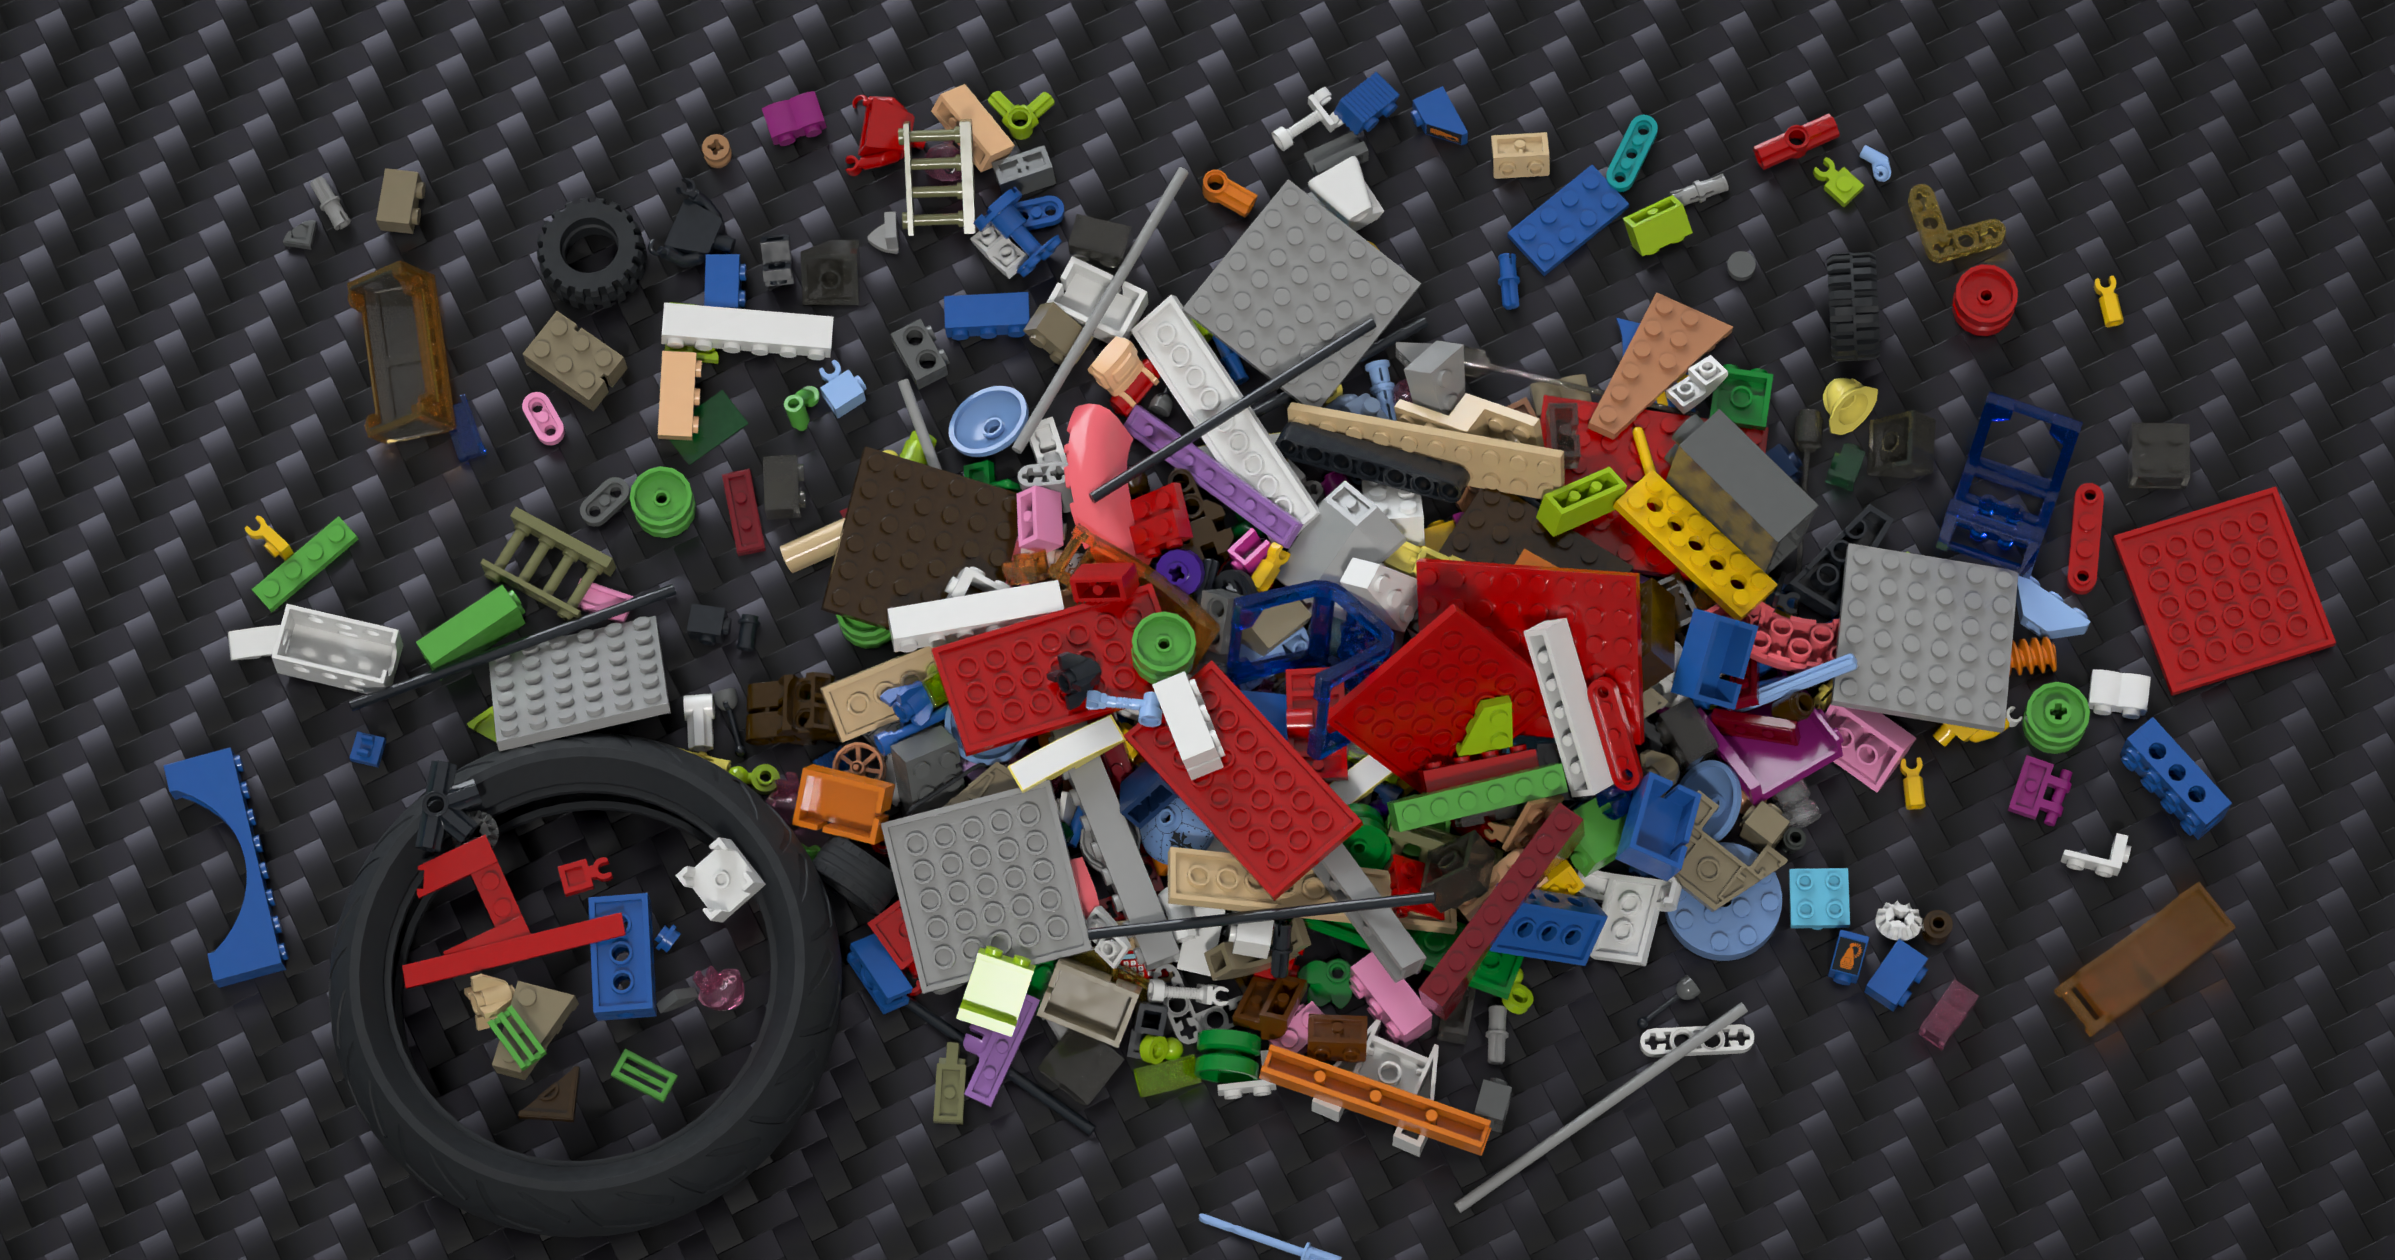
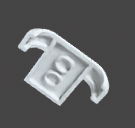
M1574 868V871L1585 885L1575 895L1593 898L1595 902L1603 903L1601 909L1608 916L1590 956L1597 960L1646 966L1659 912L1677 910L1682 886L1676 877L1673 876L1666 882L1660 879L1613 874L1599 870L1584 877L1578 869Z

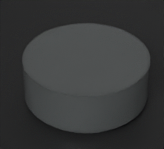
M1745 251L1733 253L1727 263L1728 274L1737 281L1748 280L1755 272V259Z

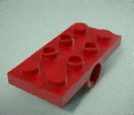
M1344 667L1286 669L1288 742L1325 782L1347 781V738L1326 723L1323 716L1345 697Z

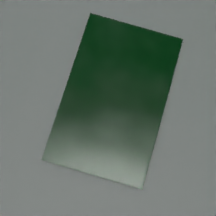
M721 390L694 409V416H699L698 433H693L692 440H669L686 463L691 465L749 423L725 392Z

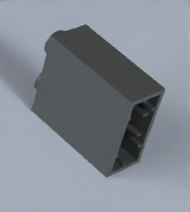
M1720 409L1706 422L1696 414L1687 419L1672 436V440L1676 444L1664 457V460L1671 465L1666 482L1768 575L1801 545L1818 508V504Z

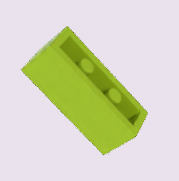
M1607 467L1545 494L1536 518L1555 537L1614 511L1613 506L1624 495L1627 485L1611 467Z

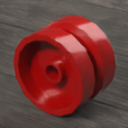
M1982 264L1970 268L1961 276L1953 296L1952 312L1956 322L1965 331L1974 335L1989 336L1999 333L2008 326L2017 304L2018 289L2014 279L2006 270L1995 265Z

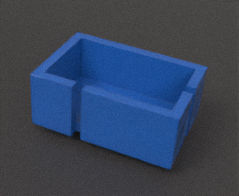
M1694 608L1671 692L1735 710L1742 685L1720 679V673L1744 679L1759 626Z
M1649 772L1642 778L1639 785L1634 788L1615 859L1667 882L1682 870L1688 848L1685 845L1690 840L1702 794L1678 784L1664 798H1661L1673 786V781Z

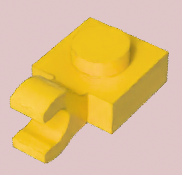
M257 515L255 517L261 525L257 531L251 530L248 526L245 527L249 537L266 541L263 546L275 558L280 555L286 561L294 554L290 545L270 526H267L261 516Z

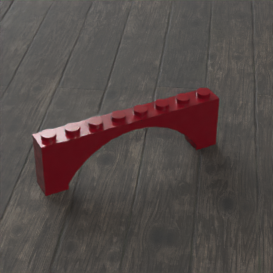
M1559 802L1419 988L1422 1005L1444 1021L1447 1020L1463 999V995L1478 967L1513 915L1539 883L1560 862L1566 858L1568 859L1585 836L1583 818Z

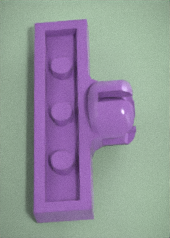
M1026 994L1012 1037L974 1024L969 1026L970 1031L983 1038L981 1040L967 1033L964 1037L963 1046L965 1050L979 1057V1063L964 1093L965 1096L992 1107L1041 1002L1039 999Z

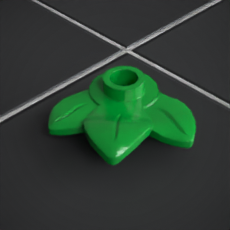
M1340 958L1332 959L1327 963L1315 960L1305 965L1299 971L1298 978L1305 979L1310 984L1307 995L1308 1004L1313 1001L1317 1007H1323L1332 1001L1337 1008L1343 1009L1349 1003L1352 997V990L1349 987L1351 966L1347 961ZM1340 969L1343 972V976L1335 978L1332 972Z

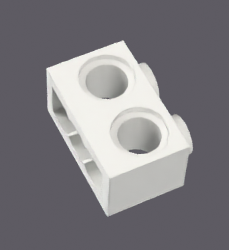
M1053 417L1041 420L1029 440L1036 464L1064 462L1068 464ZM1043 474V481L1048 482L1046 474Z

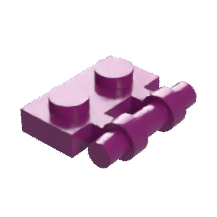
M2026 755L2008 811L2035 820L2038 811L2041 810L2047 813L2044 823L2048 826H2055L2057 818L2061 817L2064 807L2062 803L2065 794L2070 792L2072 786L2070 780L2073 773L2062 769L2059 778L2052 776L2051 772L2054 764ZM2047 786L2054 789L2051 801L2043 799Z

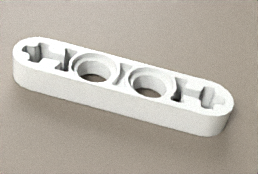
M1728 1025L1716 1034L1720 1039L1718 1046L1710 1048L1703 1043L1685 1056L1745 1053L1753 1046L1754 1033L1746 1025ZM1706 1026L1648 1029L1641 1036L1640 1049L1648 1057H1664L1676 1048L1674 1038L1677 1035L1685 1034L1691 1038ZM1724 1032L1729 1033L1728 1038H1735L1738 1032H1743V1036L1748 1037L1749 1040H1745L1743 1046H1740L1738 1041L1732 1040L1728 1042L1729 1047H1724ZM1665 1035H1670V1050H1665L1666 1044H1658L1656 1050H1651V1046L1648 1044L1645 1045V1042H1648L1651 1036H1655L1656 1041L1659 1042L1665 1041Z

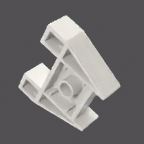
M1376 1019L1367 1029L1366 1061L1352 1063L1337 1061L1333 1065L1434 1101L1439 1045L1434 1044L1429 1058L1378 1037L1381 1021ZM1313 1098V1112L1339 1122L1345 1108ZM1397 1127L1393 1135L1392 1146L1420 1157L1428 1137Z

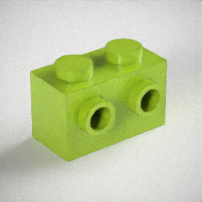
M1674 195L1623 218L1632 247L1642 256L1652 255L1658 252L1660 248L1670 243L1680 242L1685 236L1693 233L1684 206Z

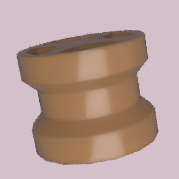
M714 134L708 136L703 141L702 151L708 165L714 168H722L730 162L732 152L727 138L723 135Z

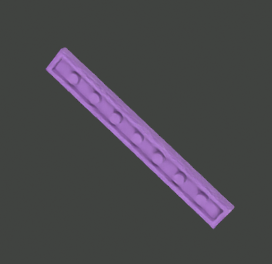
M1135 405L1124 424V427L1131 436L1154 453L1182 436L1140 405ZM1193 443L1165 459L1176 469L1188 470L1192 474L1195 483L1284 548H1290L1304 525Z

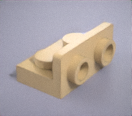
M1547 132L1491 136L1493 175L1495 179L1548 176L1550 174Z

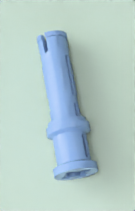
M1389 360L1370 362L1365 365V370L1369 372L1372 384L1370 392L1380 402V408L1390 420L1397 421L1392 394L1395 391V384L1391 382L1388 371L1390 362Z

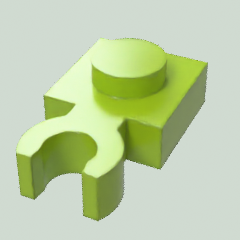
M1826 157L1823 164L1829 170L1822 172L1815 167L1813 175L1820 181H1826L1824 190L1842 207H1845L1863 190L1864 185L1845 167L1839 172L1836 171L1834 162Z

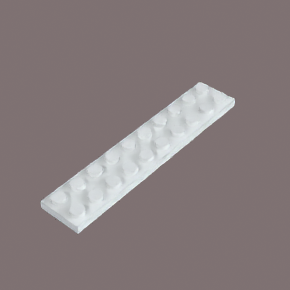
M1170 295L1130 331L1194 427L1244 396L1191 317L1182 310L1183 306L1178 298ZM1251 407L1246 408L1202 436L1217 462L1304 524L1298 535L1320 514L1317 505ZM1267 535V537L1269 538V540L1271 541V543H1273V542L1277 543L1276 541H1274L1272 538H1270V537Z

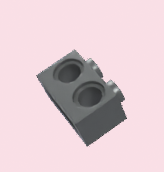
M919 319L891 333L892 343L918 390L948 375L946 365L950 364L944 350H938L935 346L934 341L937 338L930 325L925 327L922 320ZM918 337L922 339L919 345L913 346L909 344L912 338ZM925 361H933L936 363L934 367L930 369H924L923 367H921V365Z
M1224 589L1203 590L1195 638L1196 647L1220 655L1239 653L1247 597Z
M1490 1078V1081L1483 1079L1474 1115L1491 1120L1490 1128H1492V1131L1502 1133L1511 1100L1512 1087L1507 1086L1506 1081L1498 1078Z

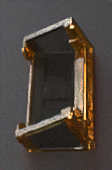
M399 260L348 282V302L353 309L362 313L375 414H369L365 423L368 437L387 444L446 433L456 429L435 275Z

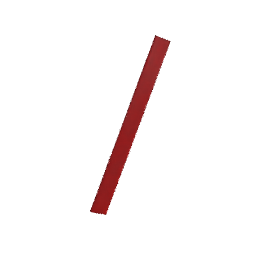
M620 912L403 965L406 989L625 936L623 914Z

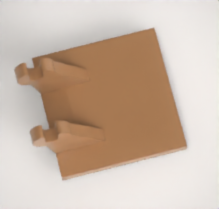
M1559 794L1529 801L1518 820L1513 818L1505 819V822L1509 825L1489 822L1488 825L1493 829V832L1490 829H1485L1484 834L1490 840L1497 839L1504 843L1502 849L1505 851L1514 850L1516 847H1526L1559 802L1562 804L1565 797Z

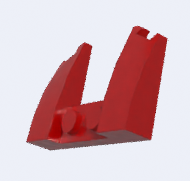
M486 834L418 866L419 871L424 870L423 889H417L418 898H422L471 875L495 926L491 930L444 951V955L531 934Z

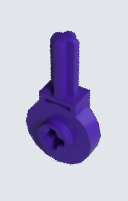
M1182 548L1171 550L1164 554L1157 563L1155 574L1157 583L1160 586L1157 595L1162 597L1160 603L1161 611L1175 614L1178 604H1184L1187 596L1198 590L1204 581L1205 570L1203 562L1191 550ZM1182 567L1181 572L1185 574V577L1180 578V572L1177 571V568Z

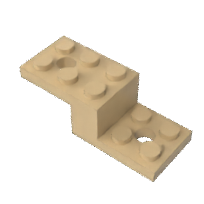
M1467 393L1449 416L1402 399L1394 406L1396 419L1400 422L1544 447L1540 418Z

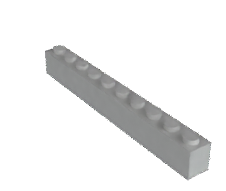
M1086 721L1050 731L1051 737L1047 738L1048 743L1050 744L1087 726ZM1098 756L1077 769L1074 767L1061 774L1063 780L1069 779L1072 789L1069 790V795L1075 807L1079 805L1083 816H1080L1079 819L1085 833L1090 832L1094 842L1090 843L1095 859L1101 858L1104 865V868L1101 869L1102 877L1107 886L1112 885L1115 895L1111 896L1117 912H1123L1126 920L1122 922V925L1167 920L1127 821L1120 813L1119 801L1101 757ZM1172 932L1127 936L1128 939L1133 937L1137 947L1133 949L1138 965L1144 964L1146 971L1179 960L1180 951Z

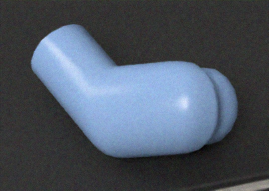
M1865 145L1859 157L1872 164L1873 175L1876 180L1880 182L1887 181L1891 176L1889 158Z

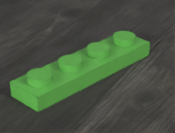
M338 516L252 589L253 593L272 613L358 540V537Z

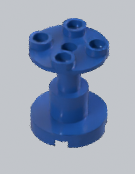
M1013 187L1012 190L1009 189L988 207L987 214L985 216L981 214L973 224L980 232L994 225L1006 240L1010 237L1014 239L1029 256L1016 271L1024 278L1035 269V265L1041 259L1044 261L1056 251L1055 248L1062 243L1059 235H1056L1042 246L1024 226L1027 220L1014 207L1023 195L1016 187Z

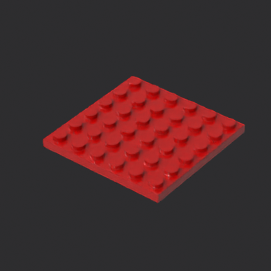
M2276 486L2114 535L2113 537L2119 558L2171 696L2333 647L2336 644Z
M1452 604L1323 716L1326 723L1422 794L1417 770L1425 769V763L1442 760L1443 765L1454 763L1453 758L1458 757L1456 745L1457 743H1462L1466 737L1467 732L1465 728L1469 721L1474 718L1475 710L1481 700L1509 695L1512 701L1513 739L1547 710L1534 667L1455 604ZM1481 753L1470 755L1471 759L1482 757Z

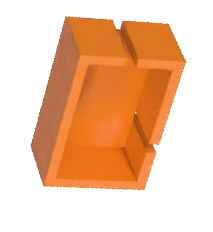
M812 764L802 770L792 825L816 831L823 828L822 832L875 845L884 840L881 823L888 822L889 815L884 814V812L891 808L895 784Z

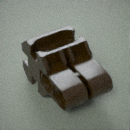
M1182 468L1175 469L1168 477V484L1173 482L1181 484L1193 538L1184 541L1183 546L1176 549L1191 550L1199 556L1202 562L1205 558L1215 559L1220 564V570L1221 566L1231 558L1227 550L1235 543L1231 528H1225L1224 510L1221 505L1209 500H1202L1195 480L1188 470Z
M809 672L806 673L805 678H798L794 674L782 676L779 681L749 684L747 686L746 711L750 714L746 716L745 742L751 745L791 743L806 746L816 745V740H824L828 743L840 742L820 688L836 682L835 676L828 673Z

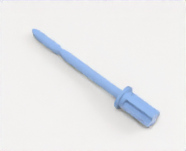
M1199 1214V1221L1298 1255L1301 1257V1260L1342 1259L1340 1256L1312 1247L1309 1242L1306 1243L1304 1248L1244 1227L1233 1225L1206 1214Z

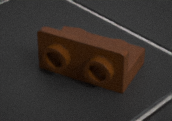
M1309 1014L1307 1057L1318 1061H1347L1351 1063L1366 1061L1367 1016Z

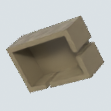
M558 311L555 312L523 352L527 366L592 411L597 408L609 392L605 381L602 379L605 375L607 384L613 387L627 370V365L622 355L583 328L579 330L576 323Z
M1068 957L1059 958L1037 1016L1118 1048L1142 987L1120 978L1117 979L1116 983L1112 982L1111 978L1113 975Z

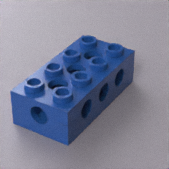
M2153 717L2126 739L2120 753L2122 763L2128 770L2135 771L2142 778L2141 783L2150 793L2155 792L2161 799L2162 807L2169 814L2174 813L2181 821L2180 826L2188 835H2194L2197 839H2200L2224 819L2232 802Z
M1534 889L1505 926L1489 951L1585 966L1608 916L1593 898Z
M648 893L588 897L589 920L622 912L624 924L628 925L625 930V936L590 944L593 1013L598 1021L657 1016L652 902ZM629 953L626 960L616 961L619 954ZM624 981L631 982L627 989H617L620 983Z

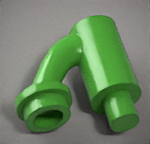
M806 386L797 391L795 395L788 396L784 401V408L792 427L799 431L806 430L810 421L805 406L813 407L819 401L820 394L817 388Z

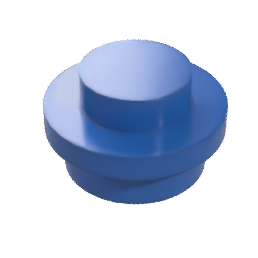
M674 924L670 929L664 926L654 939L659 943L656 946L657 950L662 949L667 953L681 933L675 930L676 926Z

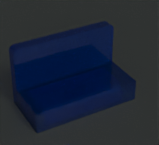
M465 394L460 395L461 403L442 409L460 463L487 454L471 405Z

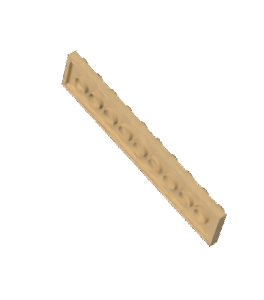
M1291 402L1288 407V422H1299L1459 465L1470 474V481L1467 486L1492 490L1498 489L1499 492L1543 499L1545 494L1565 486L1564 451L1294 402Z
M1071 587L1061 590L1064 609L1082 604L1080 601L1078 604L1074 601ZM933 647L918 648L915 651L908 652L820 688L840 742L843 743L899 720L892 706L889 707L880 700V695L888 689L921 681L928 683L934 689L935 705L947 700L931 654V648Z
M1170 847L1168 851V904L1246 912L1336 902L1312 869L1274 901L1231 853ZM1361 868L1382 897L1391 896V879L1388 870ZM1440 876L1445 920L1410 911L1407 917L1398 918L1404 928L1455 934L1457 930L1456 905L1452 901L1456 898L1455 878ZM1344 913L1300 917L1351 923Z

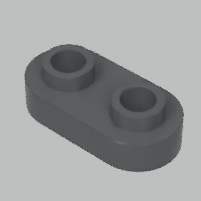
M612 477L601 484L580 506V514L583 521L589 526L596 527L603 525L630 498V489L627 482L622 478ZM614 491L621 492V495L617 498L611 496ZM593 510H600L598 516H591Z

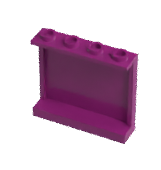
M1776 669L1778 676L1774 678L1793 675V673ZM1805 689L1802 690V691H1799V692H1805V693L1809 694ZM1775 701L1744 713L1773 717L1772 705ZM1725 707L1720 708L1721 710H1728V708ZM1814 707L1813 712L1807 719L1798 722L1801 736L1798 746L1722 735L1712 723V713L1706 715L1701 708L1691 713L1695 731L1715 757L1734 770L1740 781L1741 790L1754 806L1843 756L1841 743L1844 742L1843 737L1836 727L1831 728L1829 726L1828 719L1821 708L1816 709Z

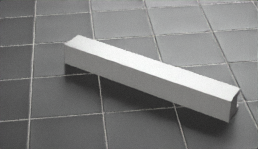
M1343 843L1312 868L1336 902L1382 897ZM1390 908L1344 913L1395 983L1413 974L1420 973L1427 957Z

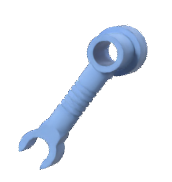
M1096 690L1087 691V709L1097 710L1109 707L1138 710V722L1141 725L1156 727L1162 722V710L1160 709V703L1155 692L1144 693L1143 699H1128L1125 697L1108 696L1106 693Z

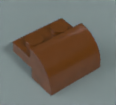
M1253 976L1232 1016L1233 1025L1261 1031V1039L1274 1040L1282 1037L1286 1033L1306 993L1307 980L1287 976L1273 981Z

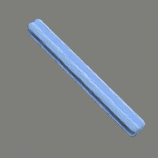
M1852 653L1763 686L1759 688V705L1732 711L1744 713L1794 692H1799L1857 669L1858 661Z

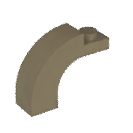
M1293 918L1290 920L1293 922L1290 944L1293 946V951L1289 955V960L1299 956V951L1312 945L1303 918ZM1274 930L1272 931L1271 944H1273ZM1223 942L1204 953L1212 980L1243 977L1271 968L1272 951L1270 950L1267 959L1233 954L1234 942Z

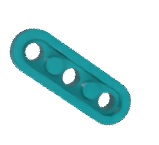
M1639 115L1631 121L1607 170L1606 180L1618 192H1625L1632 187L1657 136L1658 126L1652 117ZM1646 129L1648 134L1641 135L1638 131ZM1632 152L1636 154V157L1631 159L1627 157V154ZM1617 176H1622L1625 180L1623 182H1617L1615 178Z

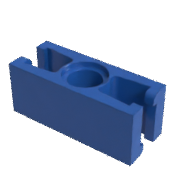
M875 933L851 943L850 949L852 952L848 954L846 960L882 1013L886 1014L907 1005L910 1000L907 994L912 992L913 987Z

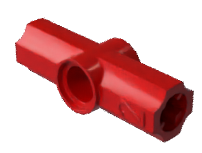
M1827 114L1802 126H1791L1785 133L1754 146L1753 151L1759 166L1765 170L1790 158H1801L1808 150L1838 138L1840 133L1834 118ZM1797 138L1800 139L1803 142V144L1794 145L1790 142V140Z

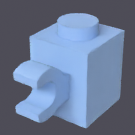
M833 360L834 373L827 374L823 368L819 369L821 378L827 382L820 389L824 400L836 417L840 418L866 401L864 391L867 388L859 375L854 377L849 369L842 373L840 364Z

